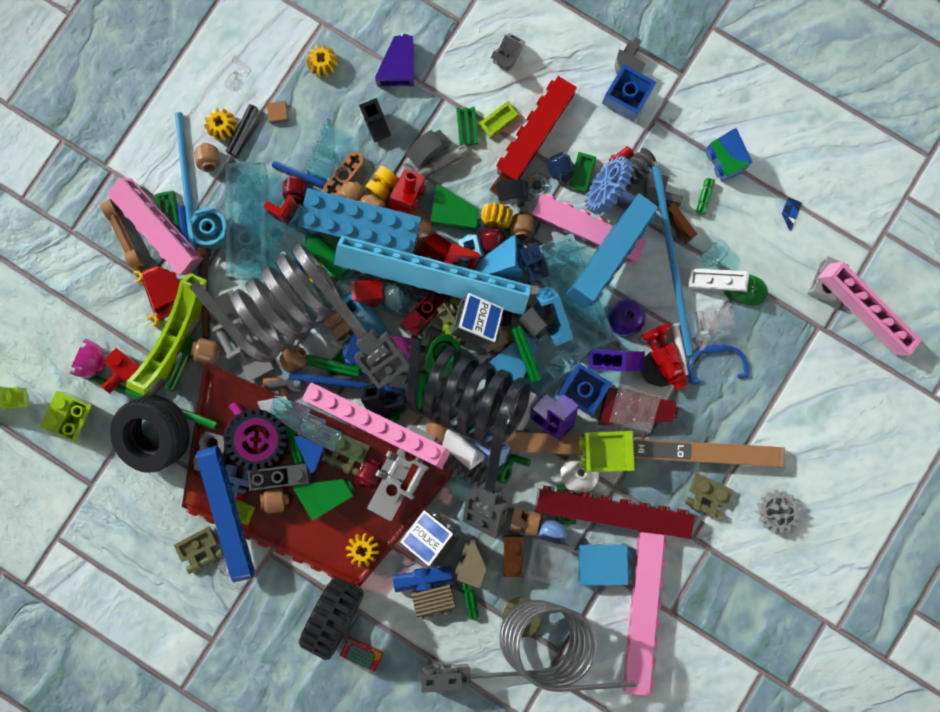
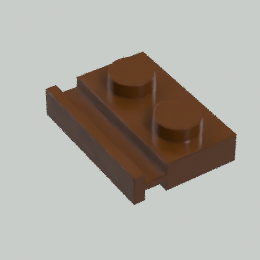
M676 204L668 208L670 225L676 231V237L681 242L683 241L687 244L697 233Z

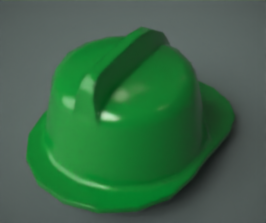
M750 274L747 292L723 290L727 298L748 306L760 305L767 297L766 284L762 279Z
M440 335L430 344L425 359V369L429 375L438 357L447 347L453 346L461 349L460 342L457 339L454 340L452 335ZM454 356L446 364L440 378H444L451 372Z

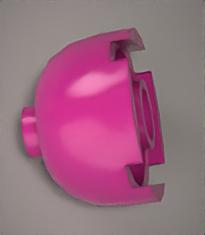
M85 339L83 343H86V346L79 348L71 366L75 370H71L70 374L80 378H91L98 371L102 372L106 364L102 362L104 359L103 349L97 343Z

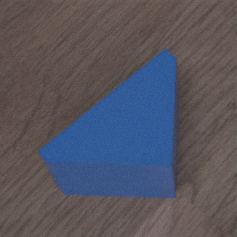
M301 435L294 437L310 473L316 471L326 444Z

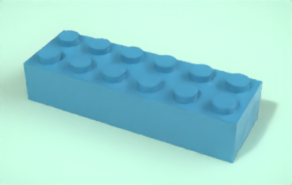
M307 188L298 226L338 237L343 235L414 254L422 218Z
M638 193L622 212L565 296L583 309L597 302L603 295L602 291L613 280L614 276L612 275L622 267L626 256L630 255L635 248L634 244L638 239H641L646 232L645 228L657 216L654 212L658 206Z

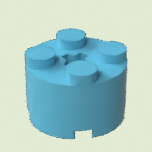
M204 207L193 213L194 215L188 222V232L195 242L211 250L219 249L230 242L232 227L229 220L221 212L211 207Z

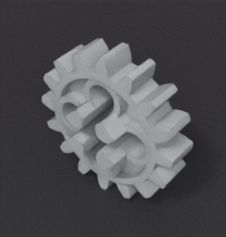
M774 490V495L771 492H766L767 498L761 496L763 503H757L761 510L756 511V514L762 516L758 519L759 522H765L763 527L767 529L770 527L772 532L778 530L779 533H783L784 529L791 531L790 525L797 526L795 519L801 518L797 515V512H800L801 509L796 508L799 502L792 501L794 495L789 494L787 496V491L780 493L779 490ZM777 498L780 499V503L778 504L775 503V500ZM768 509H791V512L789 514L779 512L778 514L770 513L769 515H767L766 513ZM781 518V519H782V523H781V524H778V523H777V520H779V519Z

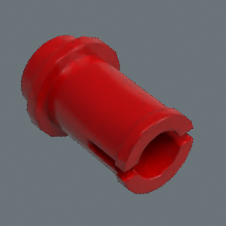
M626 146L617 154H612L609 163L612 158L615 160L617 156L629 159L634 156V153L629 146Z

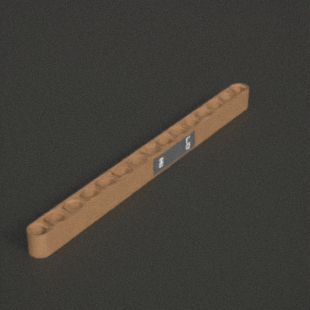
M514 432L504 442L511 447L509 451L584 455L583 449H580V437H583L580 435H565L559 441L551 434ZM633 439L634 458L785 467V447Z

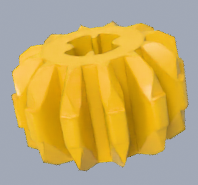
M316 44V50H309L310 55H306L308 61L306 65L308 68H311L310 72L312 74L317 73L319 78L324 74L328 78V72H335L334 67H338L336 61L338 57L336 54H333L332 48L327 49L325 44L320 48Z
M216 108L215 113L209 111L210 117H205L207 123L204 124V128L208 130V135L213 136L215 140L221 137L224 141L227 135L232 137L231 131H236L234 125L237 124V121L233 119L234 115L231 112L228 113L225 108L221 111L219 108Z
M490 202L485 204L482 209L481 222L492 228H509L513 219V210L503 204Z
M367 533L363 534L362 539L359 534H356V541L352 538L349 540L353 546H346V550L352 552L346 556L347 558L354 557L351 561L352 564L358 560V567H362L363 561L366 566L370 565V560L376 561V557L373 554L377 555L380 551L374 549L379 545L378 542L371 543L374 540L373 536L367 540ZM359 545H362L363 548H367V551L365 552L366 555H364L363 552L359 553L358 550L361 548Z

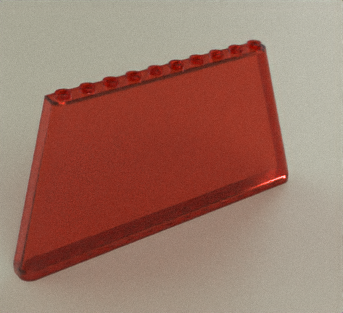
M209 363L205 364L202 371L196 414L216 421L219 425L214 430L199 423H194L182 507L187 509V513L193 516L199 514L205 517L204 520L206 522L215 524L201 472L194 470L193 459L197 451L200 450V437L202 434H205V431L224 436V430L227 428L228 422L235 416L229 405L235 401L245 411L260 409L258 401L283 396ZM287 398L292 408L289 411L295 429L309 420L318 421L323 424L325 433L319 436L323 444H326L325 454L332 456L334 452L327 447L335 430L371 446L364 462H370L371 459L381 463V468L387 459L386 454L388 450L396 454L399 449L369 433ZM278 412L272 413L277 419H280ZM259 425L249 426L243 434L246 435L249 431H255V436L250 438V441L254 442L253 448L249 447L245 441L242 442V446L248 453H259L264 450L266 443L260 448H255V442L260 440L256 437L257 431L262 432L265 438L268 434ZM309 431L303 436L311 438L315 436L316 433ZM287 438L285 439L286 447L283 449V455H280V459L277 462L275 461L272 466L265 467V469L299 465L294 462ZM212 439L211 447L218 446L217 439ZM406 452L405 457L407 460L413 461L416 459L415 456ZM341 454L338 457V460L348 463L350 459ZM227 455L225 466L227 464L238 466ZM320 460L317 470L311 473L312 483L346 479L347 482L349 480L352 482L356 490L354 491V497L314 521L311 520L294 491L293 486L295 485L281 487L284 493H288L289 505H285V509L281 513L266 514L264 509L261 510L260 494H263L264 489L249 491V487L240 485V488L246 489L245 494L238 493L235 499L256 506L249 525L242 524L247 540L252 538L262 547L268 548L270 546L274 548V552L283 556L288 554L293 557L292 560L300 564H303V562L308 563L310 568L315 571L321 572L323 570L328 572V576L331 578L340 577L355 586L361 587L447 484L454 471L446 467L440 469L423 461L422 464L429 467L428 471H425L413 494L414 498L404 497L392 521L367 509L377 488L368 490L359 486L355 475L343 473L344 470L335 466L332 468L322 460ZM356 461L354 467L359 469L361 463ZM412 465L401 486L402 489L407 490L419 466ZM238 466L236 477L242 478L245 468ZM393 484L389 485L387 493L390 496H395L398 493L397 487ZM367 533V540L373 536L374 540L371 543H379L374 549L380 552L377 555L373 554L376 557L375 562L370 560V565L366 566L363 561L362 567H358V560L352 564L351 561L354 557L347 558L346 555L352 551L346 550V546H353L349 540L352 538L356 541V534H359L362 539L363 534ZM359 545L361 547L358 550L359 553L363 552V554L366 555L365 552L367 551V548H363L362 545Z

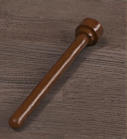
M196 248L199 255L204 258L200 263V277L207 280L206 291L209 293L207 261L211 257V249ZM203 304L201 309L202 336L205 339H209V310Z

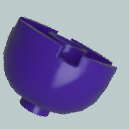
M619 300L608 311L607 322L611 331L618 336H634L645 325V310L635 300Z

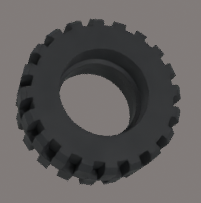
M333 577L321 594L305 624L299 639L300 647L323 660H330L359 608L364 596L363 590L340 577Z

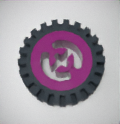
M249 409L236 414L228 422L223 436L224 449L228 457L242 468L250 470L265 469V467L272 466L275 461L277 462L280 459V455H283L287 435L284 432L285 428L282 426L280 419H277L274 414L266 410ZM259 425L266 430L268 435L265 438L262 432L257 431L256 437L260 440L255 442V448L262 447L264 443H266V447L259 453L251 454L243 448L242 442L245 441L249 447L253 448L254 442L250 441V438L255 436V431H249L246 435L243 432L249 426Z

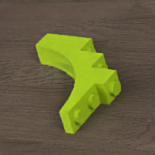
M189 273L180 281L177 296L167 323L145 361L127 380V388L145 395L160 379L165 380L171 374L176 363L177 353L183 348L189 337L190 326L201 315L203 303L189 287L198 280L206 290L207 280Z

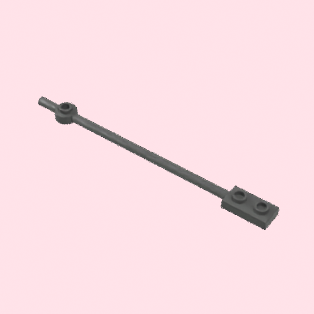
M489 352L470 355L477 357L479 364L484 361L489 363L497 356V353ZM470 364L465 369L463 375L469 374ZM425 365L419 366V373H427ZM409 368L403 371L398 376L408 375ZM363 372L360 373L359 377L344 374L324 376L351 381L370 379ZM288 377L287 380L269 381L268 389L289 387L294 392H301L311 382L300 381V384L295 386L294 380H290Z

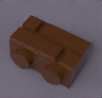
M504 535L503 575L504 577L522 578L524 577V536Z

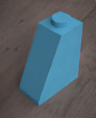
M514 235L480 259L474 270L508 280L523 277L524 261L519 250L523 249L524 245Z
M525 333L534 357L538 349L536 346L537 341L532 335L528 336ZM516 341L489 362L495 366L496 373L501 369L512 373L513 382L519 377L523 378L527 371Z

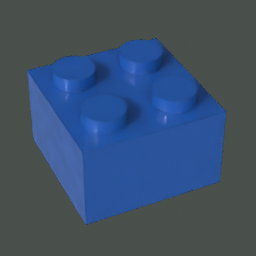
M575 362L556 395L561 397L564 394L566 397L573 399L579 405V409L593 416L612 382L582 364Z

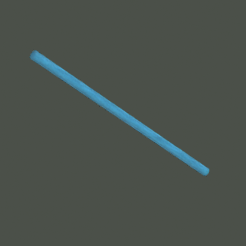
M176 112L175 120L188 232V222L193 216L183 113ZM188 232V242L196 249L197 243ZM199 265L192 272V274L200 277Z
M660 165L653 166L652 169L686 355H692L694 353Z

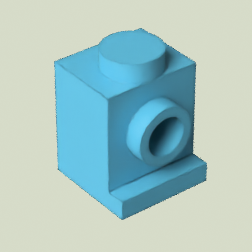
M468 234L463 239L458 240L459 245L470 250L475 248L473 251L480 253L479 260L485 256L478 235ZM463 259V261L469 264L470 259Z

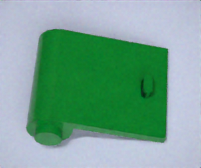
M322 232L316 236L311 235L304 243L307 249L337 279L343 278L350 269L334 265L336 248L341 237Z

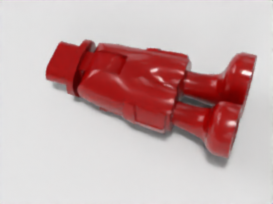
M669 321L640 336L653 351L651 356L657 366H659L662 375L666 377L669 384H673L675 391L688 385L685 380L687 375L683 374L685 372L679 358V352L675 343L669 344L667 341L666 333L672 328Z

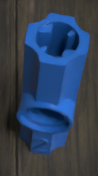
M451 565L436 569H430V567L413 570V572L393 575L395 593L414 589L416 591L433 588V586L453 583Z

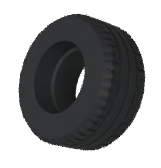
M146 395L132 400L118 409L112 419L110 436L115 452L126 465L140 472L154 473L175 463L185 454L190 442V428L183 411L173 401L160 395ZM143 419L155 427L159 436V448L152 445L145 438L142 431Z

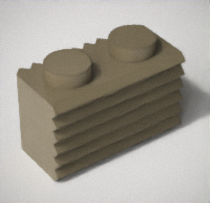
M451 583L433 586V588L414 591L411 594L416 617H422V620L434 617V613L441 612V615L452 613V609L456 608Z

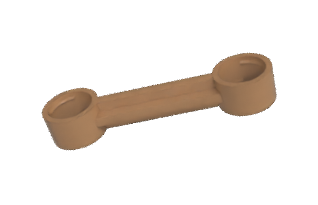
M112 199L101 203L100 208L113 227L125 252L124 256L132 270L144 266L145 262L139 251L135 248L120 218L121 214L118 207L112 203Z

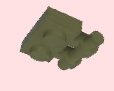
M335 430L327 447L334 452L332 456L324 453L321 460L328 463V466L332 468L335 466L344 470L343 473L356 476L359 469L354 467L356 461L361 464L364 462L371 446ZM339 455L350 458L348 463L338 460Z
M696 473L689 489L690 492L696 495L694 499L687 496L684 503L691 506V509L695 511L700 510L706 513L710 518L715 517L721 520L723 513L717 510L718 505L726 508L734 490ZM702 498L712 501L710 506L701 503Z
M211 526L174 544L181 562L190 560L191 565L186 567L189 574L203 570L204 566L210 563L214 564L219 561V558L224 556L222 549L215 552L212 548L219 544ZM205 551L207 556L199 560L197 555Z

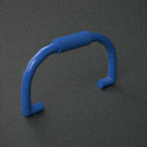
M725 344L705 346V348L694 353L689 361L688 374L690 384L701 383V378L694 379L693 363L700 354L726 352V350L737 353L742 360L744 373L737 375L738 379L749 377L748 362L741 350L733 346H726Z

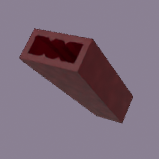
M610 387L603 398L598 425L673 422V419H676L678 415L677 402Z

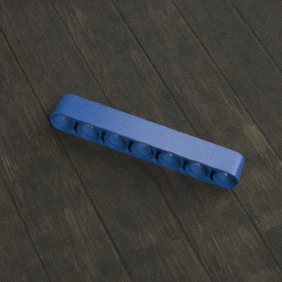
M218 446L197 451L198 465L230 578L234 583L254 578V565L222 452Z

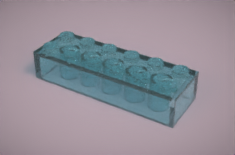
M264 162L225 163L226 276L230 280H250L252 277L263 280L261 271L269 266L268 212L263 208L266 201H268L267 168Z
M573 233L540 245L539 248L550 273L546 280L549 287L553 288L560 296L574 338L571 342L576 355L580 356L590 352V349H598L616 341L600 300L592 306L588 305L583 309L565 296L586 266Z

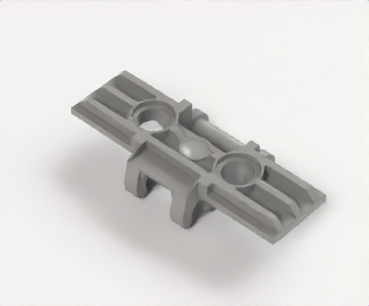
M233 289L214 298L215 302L227 316L233 313L237 315L238 319L233 321L235 326L254 347L266 354L261 341L249 329L230 300V294L234 292ZM220 324L212 328L213 333H216L227 354V360L237 356L250 382L274 369L271 362L263 363L247 357L239 346L238 349L233 350L223 331L225 329Z
M411 425L409 430L433 442L436 438L414 425ZM398 449L396 454L388 450L386 454L387 459L382 469L376 473V476L382 478V481L367 509L389 521H392L405 496L410 499L414 498L413 494L425 471L429 469L428 466L422 464L423 460L417 457L413 461L407 460L405 457L406 452ZM412 465L419 466L407 490L402 489L401 486ZM391 484L397 487L398 493L395 496H390L387 493V487Z

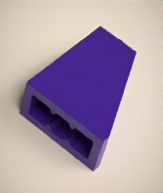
M408 34L394 36L376 73L377 87L414 86L413 36Z
M590 349L589 369L644 371L645 351Z

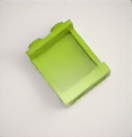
M632 431L583 433V437H580V449H583L584 457H581L580 462L581 469L584 468V472L635 471Z

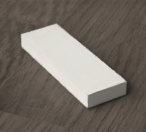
M690 268L688 287L692 289L747 292L749 272Z

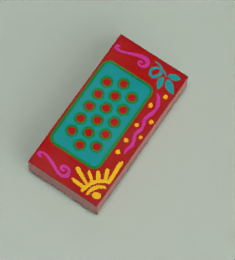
M348 636L339 656L375 672L384 652Z

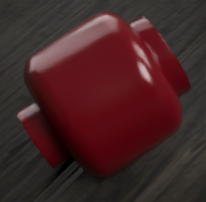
M298 175L286 178L283 181V198L286 200L287 196L290 195L298 205L301 204L305 199L307 182Z
M485 228V231L480 234L482 250L487 251L488 254L505 242V233L500 231V228Z
M372 459L370 462H362L356 474L358 485L368 490L377 488L382 478L376 476L377 471L382 469L380 467L381 463Z

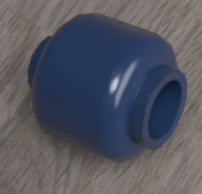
M561 152L549 158L550 161L547 166L554 180L560 179L563 182L572 178L570 174L575 171V167L568 154Z

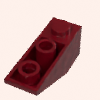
M430 291L401 322L400 329L410 337H416L417 334L420 335L439 313L437 309L444 306L443 303L448 302L452 296Z

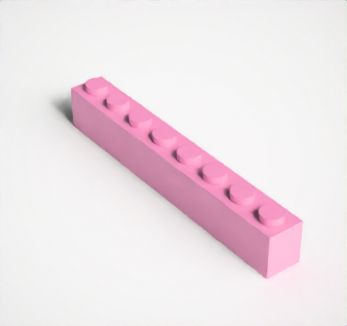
M310 383L302 398L308 404L440 469L443 468L451 452L446 447L314 383Z
M638 530L623 682H635L636 687H626L623 690L627 694L650 696V690H653L654 679L651 677V674L656 666V659L653 657V653L657 649L658 643L657 637H655V631L659 629L657 609L660 610L661 608L659 590H662L663 578H660L661 570H664L665 559L662 558L663 550H666L667 540L663 534Z

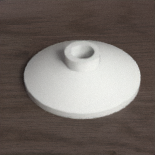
M584 455L569 457L561 467V480L568 489L574 490L575 493L592 490L599 480V472H584L583 477L578 475V470L584 471V468L581 469L580 462L581 457H584Z

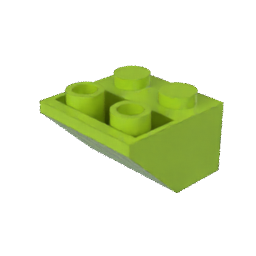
M56 391L40 427L73 442H77L93 406L67 392Z

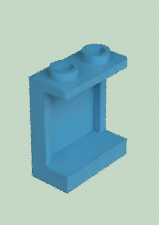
M545 287L538 290V293L534 294L536 300L541 306L550 304L556 322L555 326L547 328L549 338L555 346L573 340L574 338L560 296L553 288Z
M578 543L579 584L581 586L628 585V580H631V568H628V560L631 559L630 548H627L625 543Z

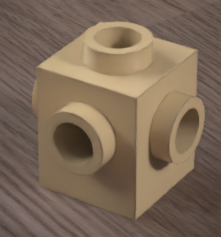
M501 325L499 326L497 332L499 340L485 349L487 353L493 350L497 353L506 349L505 345L508 344L507 340L510 339L506 328L502 329Z

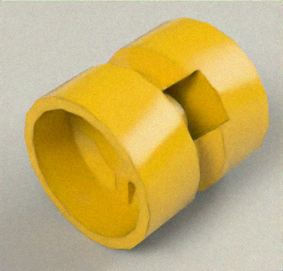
M380 166L374 174L375 179H370L365 188L385 202L391 194L390 189L395 188L399 178L386 167Z

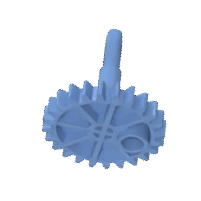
M617 156L615 160L611 159L610 164L607 162L605 168H601L600 174L597 173V178L592 180L593 185L588 188L590 191L586 194L588 196L585 199L587 202L585 204L586 209L595 215H601L602 212L606 213L607 208L611 209L613 203L617 204V199L628 205L635 198L625 188L630 184L629 180L633 176L631 173L634 169H632L633 164H631V161L623 156Z

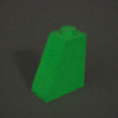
M436 184L431 225L476 232L477 226H481L482 216L479 215V209L443 186Z
M346 479L293 486L294 491L312 521L354 497V491L356 490L350 480L347 482Z

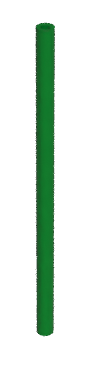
M97 375L91 378H83L98 385H102L107 380ZM120 384L114 389V391L134 399L146 396V394L142 395ZM180 408L188 420L214 430L218 428V422Z

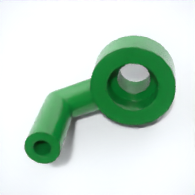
M510 454L506 463L498 467L497 482L508 483L512 475L514 462L529 467L531 459Z

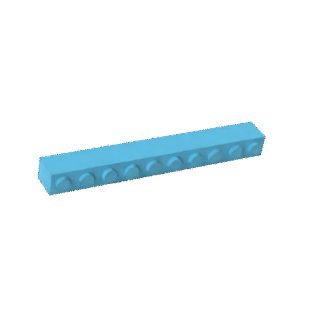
M342 235L336 248L334 265L344 269L356 270L363 274L375 275L382 279L394 280L401 284L413 285L420 289H428L439 294L450 295L457 299H463L470 293L503 307V310L524 315L529 299L531 285Z

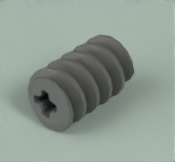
M642 147L640 152L635 153L634 157L629 159L631 164H633L632 169H634L631 173L633 176L629 180L630 184L627 185L629 189L633 188L631 182L638 184L636 177L643 179L644 175L642 172L649 174L648 167L652 169L655 166L653 163L656 162L655 156L645 147Z
M453 455L445 465L448 466L451 463V471L458 468L457 475L464 472L463 479L466 480L471 477L470 484L477 481V486L485 478L488 469L487 466L481 468V462L470 470Z

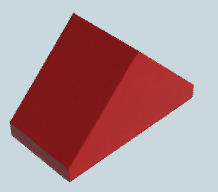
M380 279L350 282L353 301L374 308L378 307L383 299Z

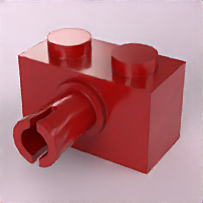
M404 169L390 196L389 209L411 215L412 211L418 208L419 197L423 196L427 186L424 185L425 177Z
M116 347L102 361L112 370L113 374L100 387L111 394L121 382H127L138 370L139 366Z

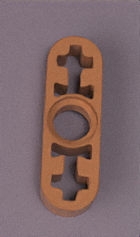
M353 151L347 155L323 187L325 193H330L329 187H335V179L343 186L344 183L351 182L364 166V159L361 153ZM358 157L359 163H354L352 165L353 162L351 159H357ZM346 165H348L349 167L352 165V170L354 171L351 172V170L348 167H346ZM347 171L349 173L348 179H339L340 172ZM338 184L335 187L337 191L336 193L332 192L330 194L337 195L338 191L341 189L340 185Z

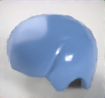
M545 520L539 524L536 537L555 542H562V540L565 542L567 530L558 521Z

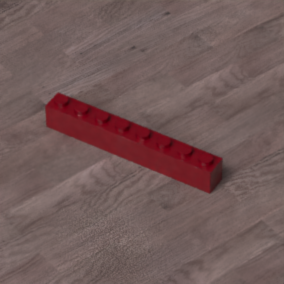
M543 485V489L538 488L534 509L537 513L686 539L692 538L695 516L689 514V510L677 508V512L670 511V507L658 505V509L651 508L650 503L639 502V505L631 504L632 500L620 498V502L612 501L613 497L601 495V498H594L592 493L582 492L581 495L574 494V490L564 488L562 492L554 491L555 487Z

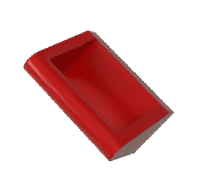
M451 243L444 262L453 265L455 258L470 259L467 269L474 270L480 253Z

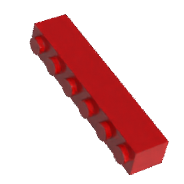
M557 76L555 81H550L546 88L548 92L545 96L541 95L536 105L538 107L535 112L531 111L526 119L528 121L525 127L521 126L516 134L518 136L516 141L510 142L506 149L508 153L497 162L498 175L501 174L508 180L520 179L571 102L577 87L560 76Z

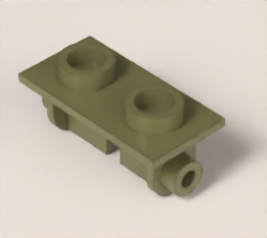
M451 302L443 303L444 306L437 309L439 312L438 316L445 325L450 322L454 325L458 307ZM453 325L447 328L450 333H452ZM453 336L454 340L457 339L458 342L463 340L461 338Z

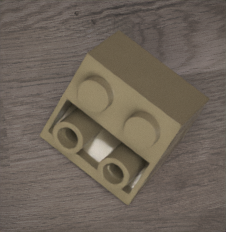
M471 538L470 542L466 541L462 555L465 556L463 561H458L455 574H458V581L480 588L487 570L486 563L476 540Z

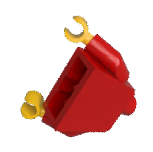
M154 266L142 272L134 271L133 273L135 276H140L134 282L144 285L153 314L156 313V315L147 317V320L155 319V323L151 327L159 326L162 320L169 317L181 281H178L175 272Z

